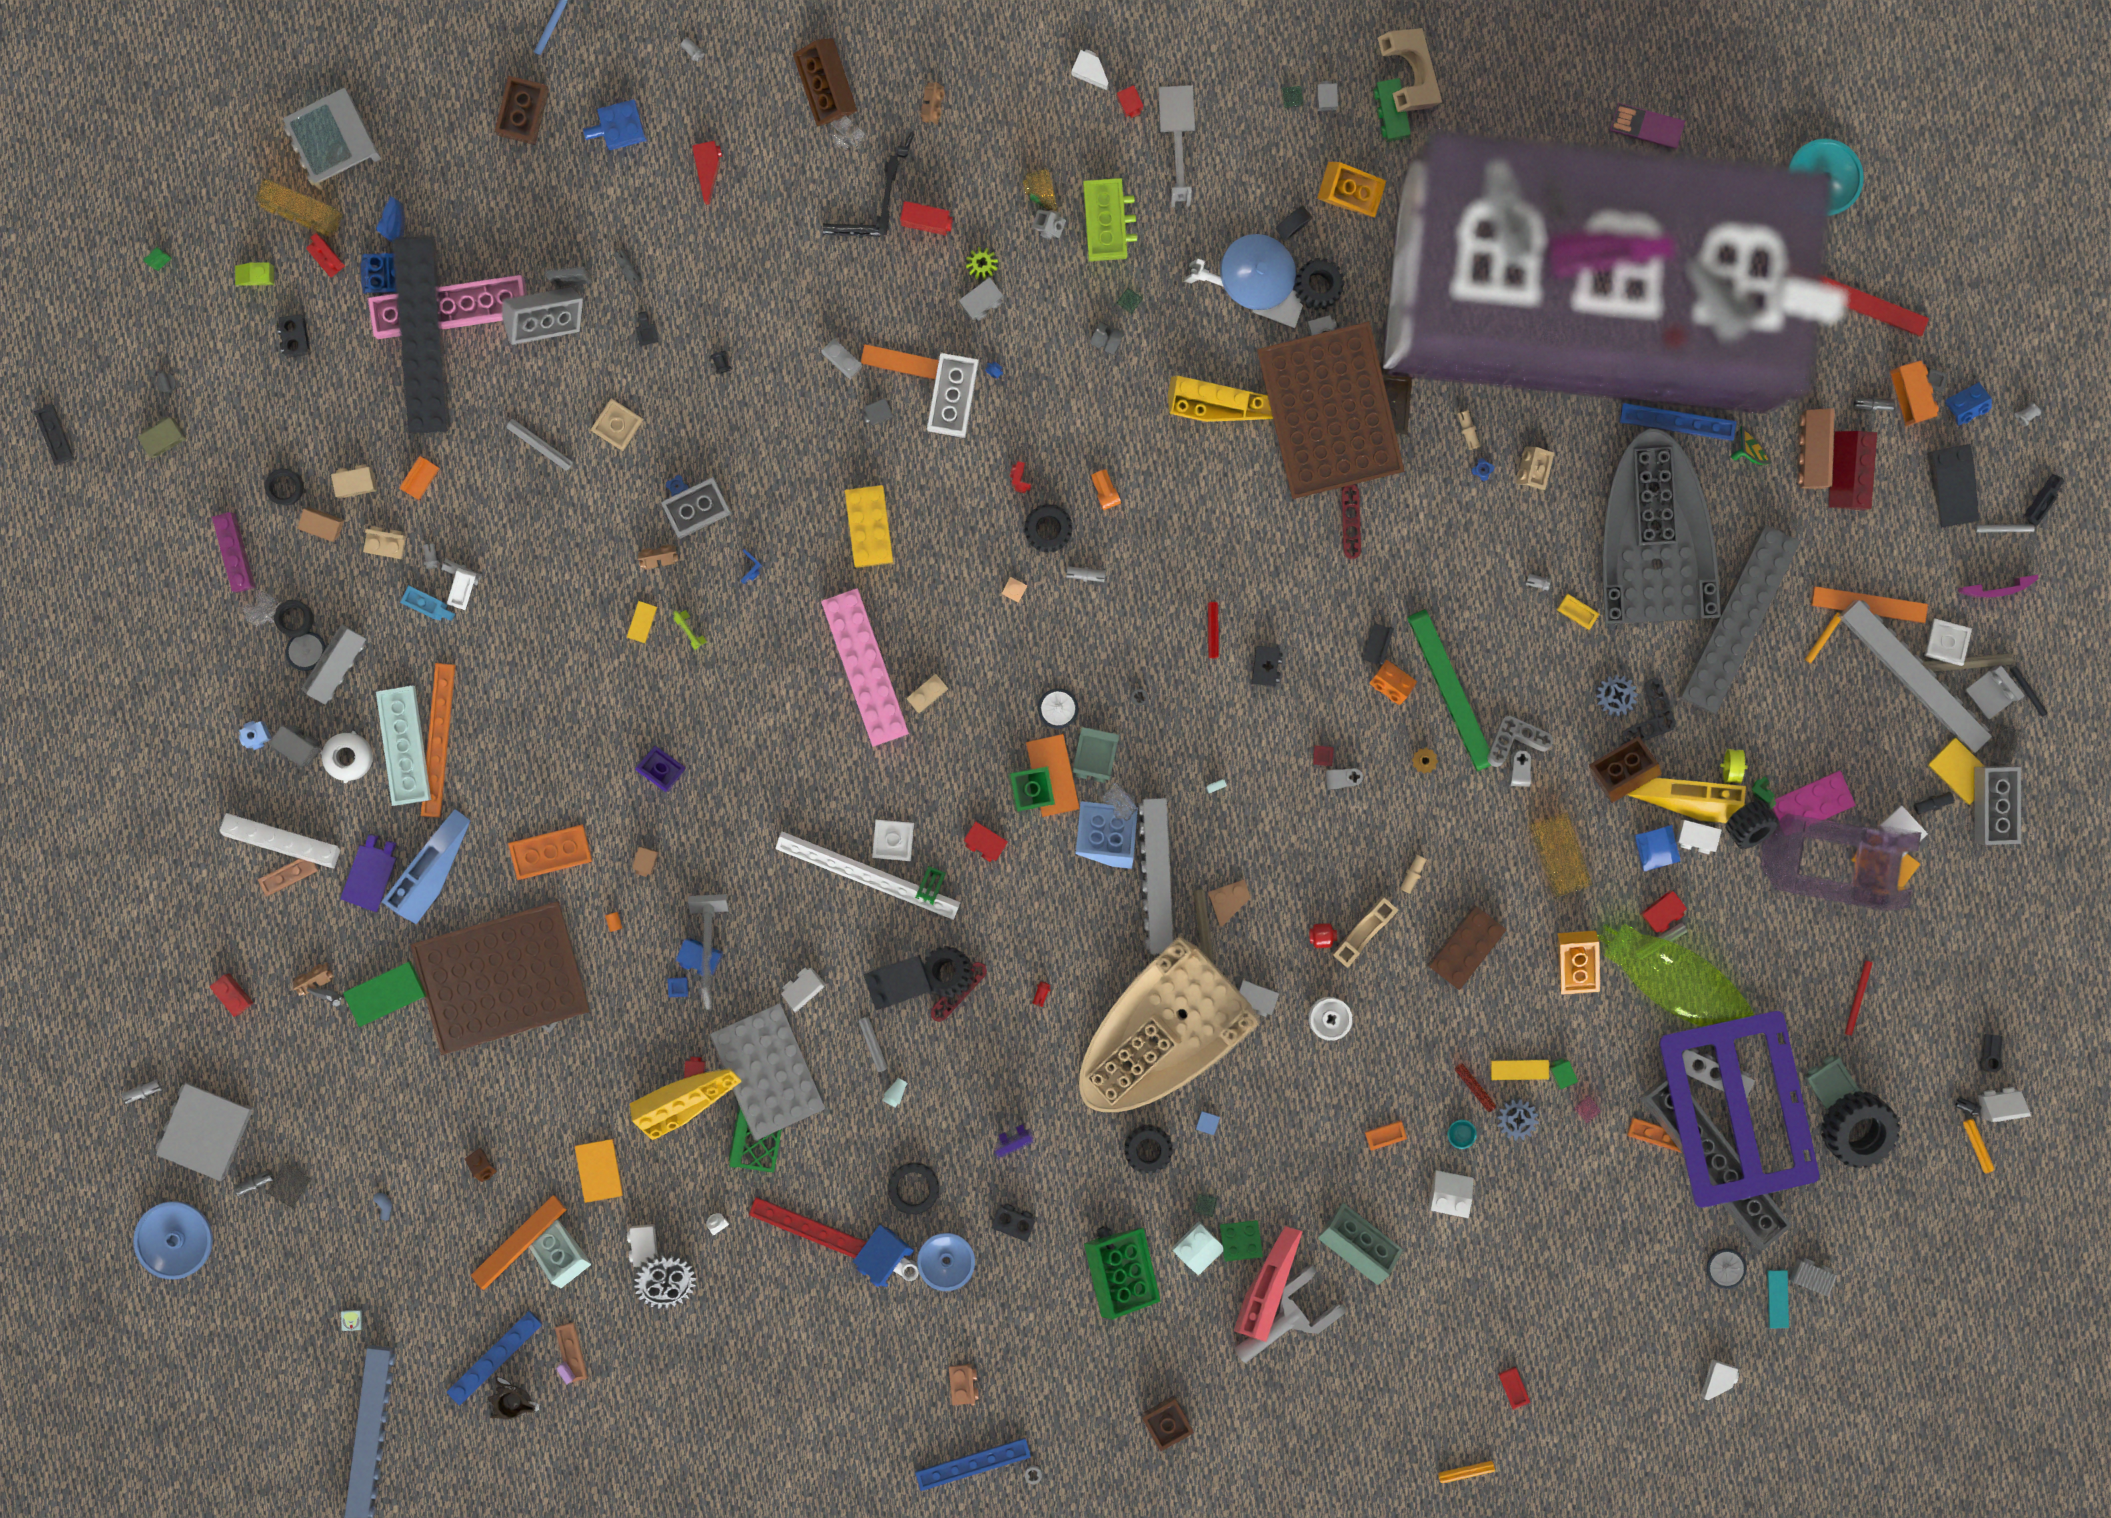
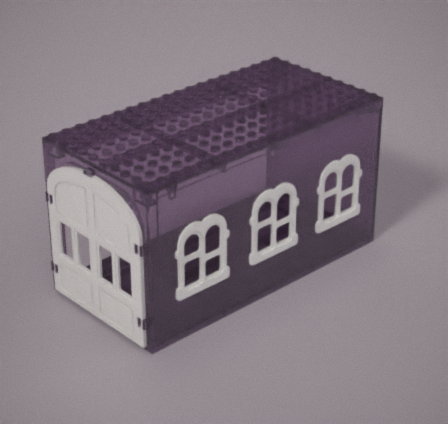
M1433 131V133H1430L1417 155L1408 160V165L1410 166L1406 170V180L1401 196L1397 230L1393 243L1395 249L1387 328L1384 332L1383 368H1386V375L1755 414H1767L1811 393L1819 316L1806 317L1801 315V312L1795 310L1794 312H1785L1782 310V307L1776 306L1780 283L1787 279L1822 287L1833 175L1827 174V171L1816 170L1815 173H1811L1803 168H1796L1795 171L1787 170V167L1775 166L1773 169L1767 168V165L1755 164L1753 167L1747 166V163L1744 162L1727 164L1725 160L1706 162L1707 159L1705 158L1686 160L1687 157L1685 156L1666 158L1667 155L1665 154L1647 156L1645 152L1628 154L1626 150L1620 149L1609 152L1606 151V148L1601 147L1589 150L1586 149V146L1575 145L1574 148H1570L1562 143H1555L1554 146L1546 145V142L1534 141V144L1526 143V140L1514 139V142L1506 141V138L1494 137V140L1486 139L1484 135H1474V137H1466L1464 133L1445 135L1446 132ZM1496 162L1503 163L1508 169L1507 177L1513 176L1519 193L1515 205L1516 218H1518V213L1529 210L1530 214L1532 213L1531 219L1536 232L1532 236L1538 254L1525 261L1513 263L1527 266V280L1524 289L1503 287L1501 285L1502 268L1508 261L1499 233L1495 243L1478 242L1472 239L1474 222L1478 218L1487 216L1494 220L1484 187L1492 183L1487 172L1488 168ZM1499 170L1494 171L1496 176H1501ZM1602 229H1610L1614 232L1622 233L1642 232L1648 235L1672 236L1675 257L1650 261L1648 269L1631 268L1626 265L1616 267L1613 297H1596L1589 294L1591 271L1560 277L1554 276L1548 237L1585 230L1600 231ZM1729 241L1738 247L1740 256L1737 268L1720 267L1714 264L1715 250L1720 243ZM1756 245L1767 246L1764 281L1749 280L1746 277L1748 254L1752 247ZM1472 250L1492 251L1495 253L1493 283L1491 285L1471 284L1468 282L1470 253ZM1702 260L1718 275L1736 277V296L1741 300L1744 298V291L1747 288L1763 290L1761 311L1759 313L1762 318L1737 337L1725 341L1724 338L1719 336L1711 322L1688 265L1690 263ZM1625 276L1645 277L1648 279L1646 301L1623 299L1622 290ZM1673 326L1681 327L1686 334L1684 343L1677 347L1670 346L1665 340L1666 331ZM1673 333L1672 339L1677 340L1678 334Z

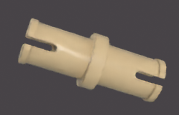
M1469 410L1458 413L1457 416L1463 429L1461 432L1465 435L1468 449L1480 447L1481 445L1475 432L1476 426H1473Z
M1416 854L1410 869L1406 871L1407 875L1399 889L1411 894L1417 879L1421 877L1420 873L1427 861L1426 858Z

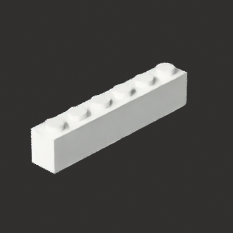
M227 813L220 828L223 836L333 869L340 853V849L335 845Z

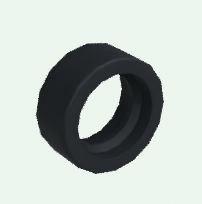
M1301 206L1280 222L1275 229L1284 240H1287L1302 229L1312 219V216L1304 206Z
M280 468L268 475L265 480L264 489L271 501L279 505L288 506L300 500L304 485L297 473L289 469ZM288 476L294 481L295 491L289 498H280L274 493L273 483L278 477Z
M287 600L281 603L274 614V623L277 629L286 636L293 638L307 634L314 622L311 609L298 600ZM290 608H299L305 615L304 623L295 630L288 629L283 623L284 614Z

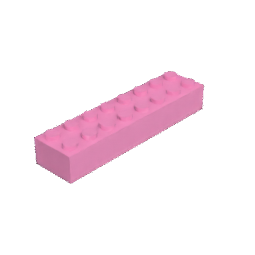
M522 275L439 287L442 330L503 321V300L526 296L525 278ZM397 294L368 298L374 337L384 339L400 336Z
M858 588L821 601L872 747L908 735L909 731Z

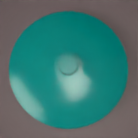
M1817 139L1805 144L1793 155L1787 168L1786 181L1789 193L1799 207L1814 215L1832 216L1843 212L1857 200L1863 187L1864 174L1859 158L1847 145L1833 139Z

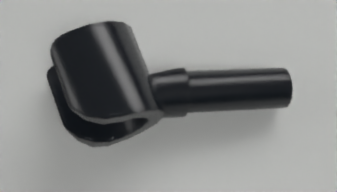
M910 132L905 146L898 145V157L906 158L908 156L914 133Z

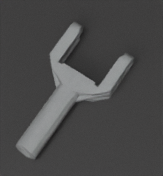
M1313 1264L1306 1266L1286 1282L1280 1299L1279 1314L1274 1317L1267 1341L1264 1342L1248 1337L1234 1348L1243 1362L1247 1363L1290 1329L1319 1334L1347 1311L1343 1303L1332 1306L1310 1323L1290 1297L1291 1294L1313 1278V1275L1317 1272Z

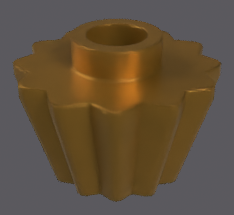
M1418 749V752H1415L1414 758H1412L1414 762L1413 767L1417 769V772H1422L1423 774L1426 772L1431 773L1432 769H1436V764L1438 763L1436 759L1437 754H1434L1432 749ZM1424 757L1428 758L1427 764L1422 763Z

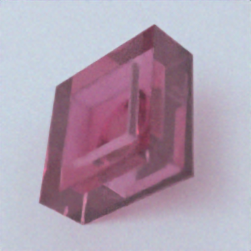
M1589 1096L1574 1107L1585 1123L1591 1121L1601 1112Z

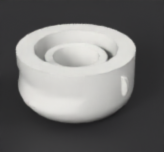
M352 731V733H340L331 737L321 751L325 770L332 777L343 780L344 783L364 776L370 769L373 761V753L369 743L363 737L357 735L355 731ZM346 747L351 748L355 753V760L349 766L343 765L339 760L340 751Z

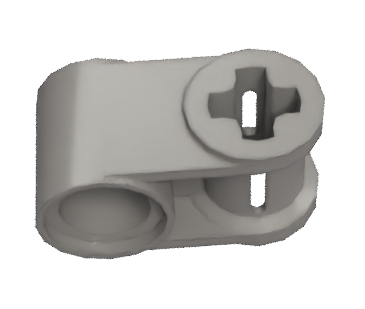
M1516 750L1512 753L1509 772L1510 786L1530 787L1531 756L1528 752ZM1523 756L1525 760L1521 761L1520 764V761H1517V757Z
M1355 768L1325 771L1327 790L1356 786L1363 780L1362 772ZM1353 771H1355L1356 775H1359L1355 783H1353L1352 779H1349Z

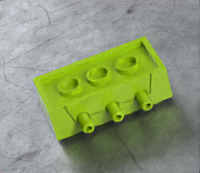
M1122 178L1083 181L1088 261L1127 259V242L1137 241V234H1126L1125 223L1136 222V215H1124V204L1134 203V195L1123 196Z

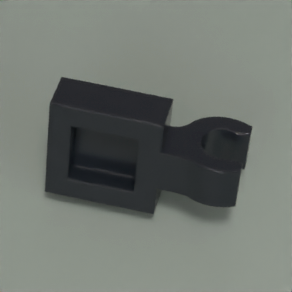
M646 311L639 312L641 326L636 327L639 346L659 343L655 323L649 324Z

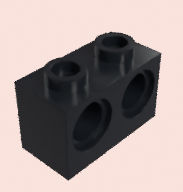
M298 314L279 317V323L276 326L277 332L282 338V342H280L281 353L288 358L310 355L311 350L305 316ZM291 322H294L295 329L289 332L287 327ZM294 341H297L299 346L296 350L292 351L290 346Z
M1005 1203L1004 1206L999 1205L991 1228L1027 1242L1036 1219L1033 1218L1032 1213L1025 1210L1022 1213L1018 1212L1014 1206ZM1003 1213H1007L1011 1219L1009 1222L1004 1223L1000 1220V1216ZM1021 1220H1025L1029 1226L1022 1230L1018 1227V1223Z

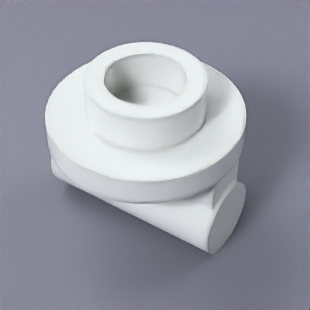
M720 1213L711 1215L706 1223L707 1228L713 1235L729 1225L727 1219Z

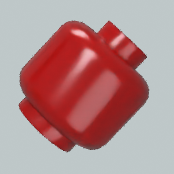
M1329 923L1314 924L1312 929H1309L1310 944H1313L1315 948H1331L1333 941H1337V930H1333L1332 925Z

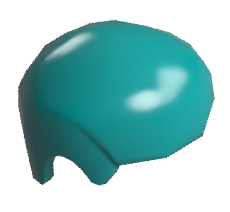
M1460 1119L1450 1125L1447 1136L1449 1142L1455 1148L1465 1149L1473 1145L1477 1138V1131L1470 1121Z

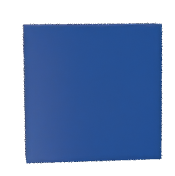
M687 977L667 978L669 998L688 997Z

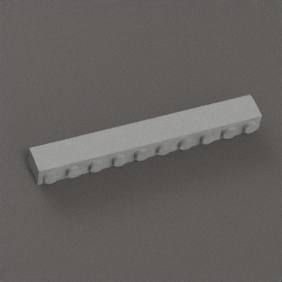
M1854 600L1838 617L1970 752L1976 753L1992 737L1988 733L1990 730L1983 723L1979 724L1975 720L1976 715L1969 709L1966 710L1962 706L1963 702L1957 696L1953 697L1948 692L1950 689L1943 682L1939 683L1935 679L1936 674L1931 669H1926L1922 665L1923 661L1917 655L1913 656L1909 652V646L1903 641L1900 642L1896 638L1897 634L1891 628H1886L1882 624L1884 621L1877 614L1873 615L1869 611L1870 606L1865 601Z

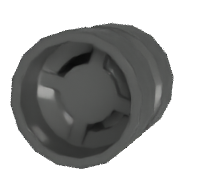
M1100 321L1090 344L1097 348L1104 347L1105 352L1115 355L1124 332L1118 329L1111 330L1109 325Z

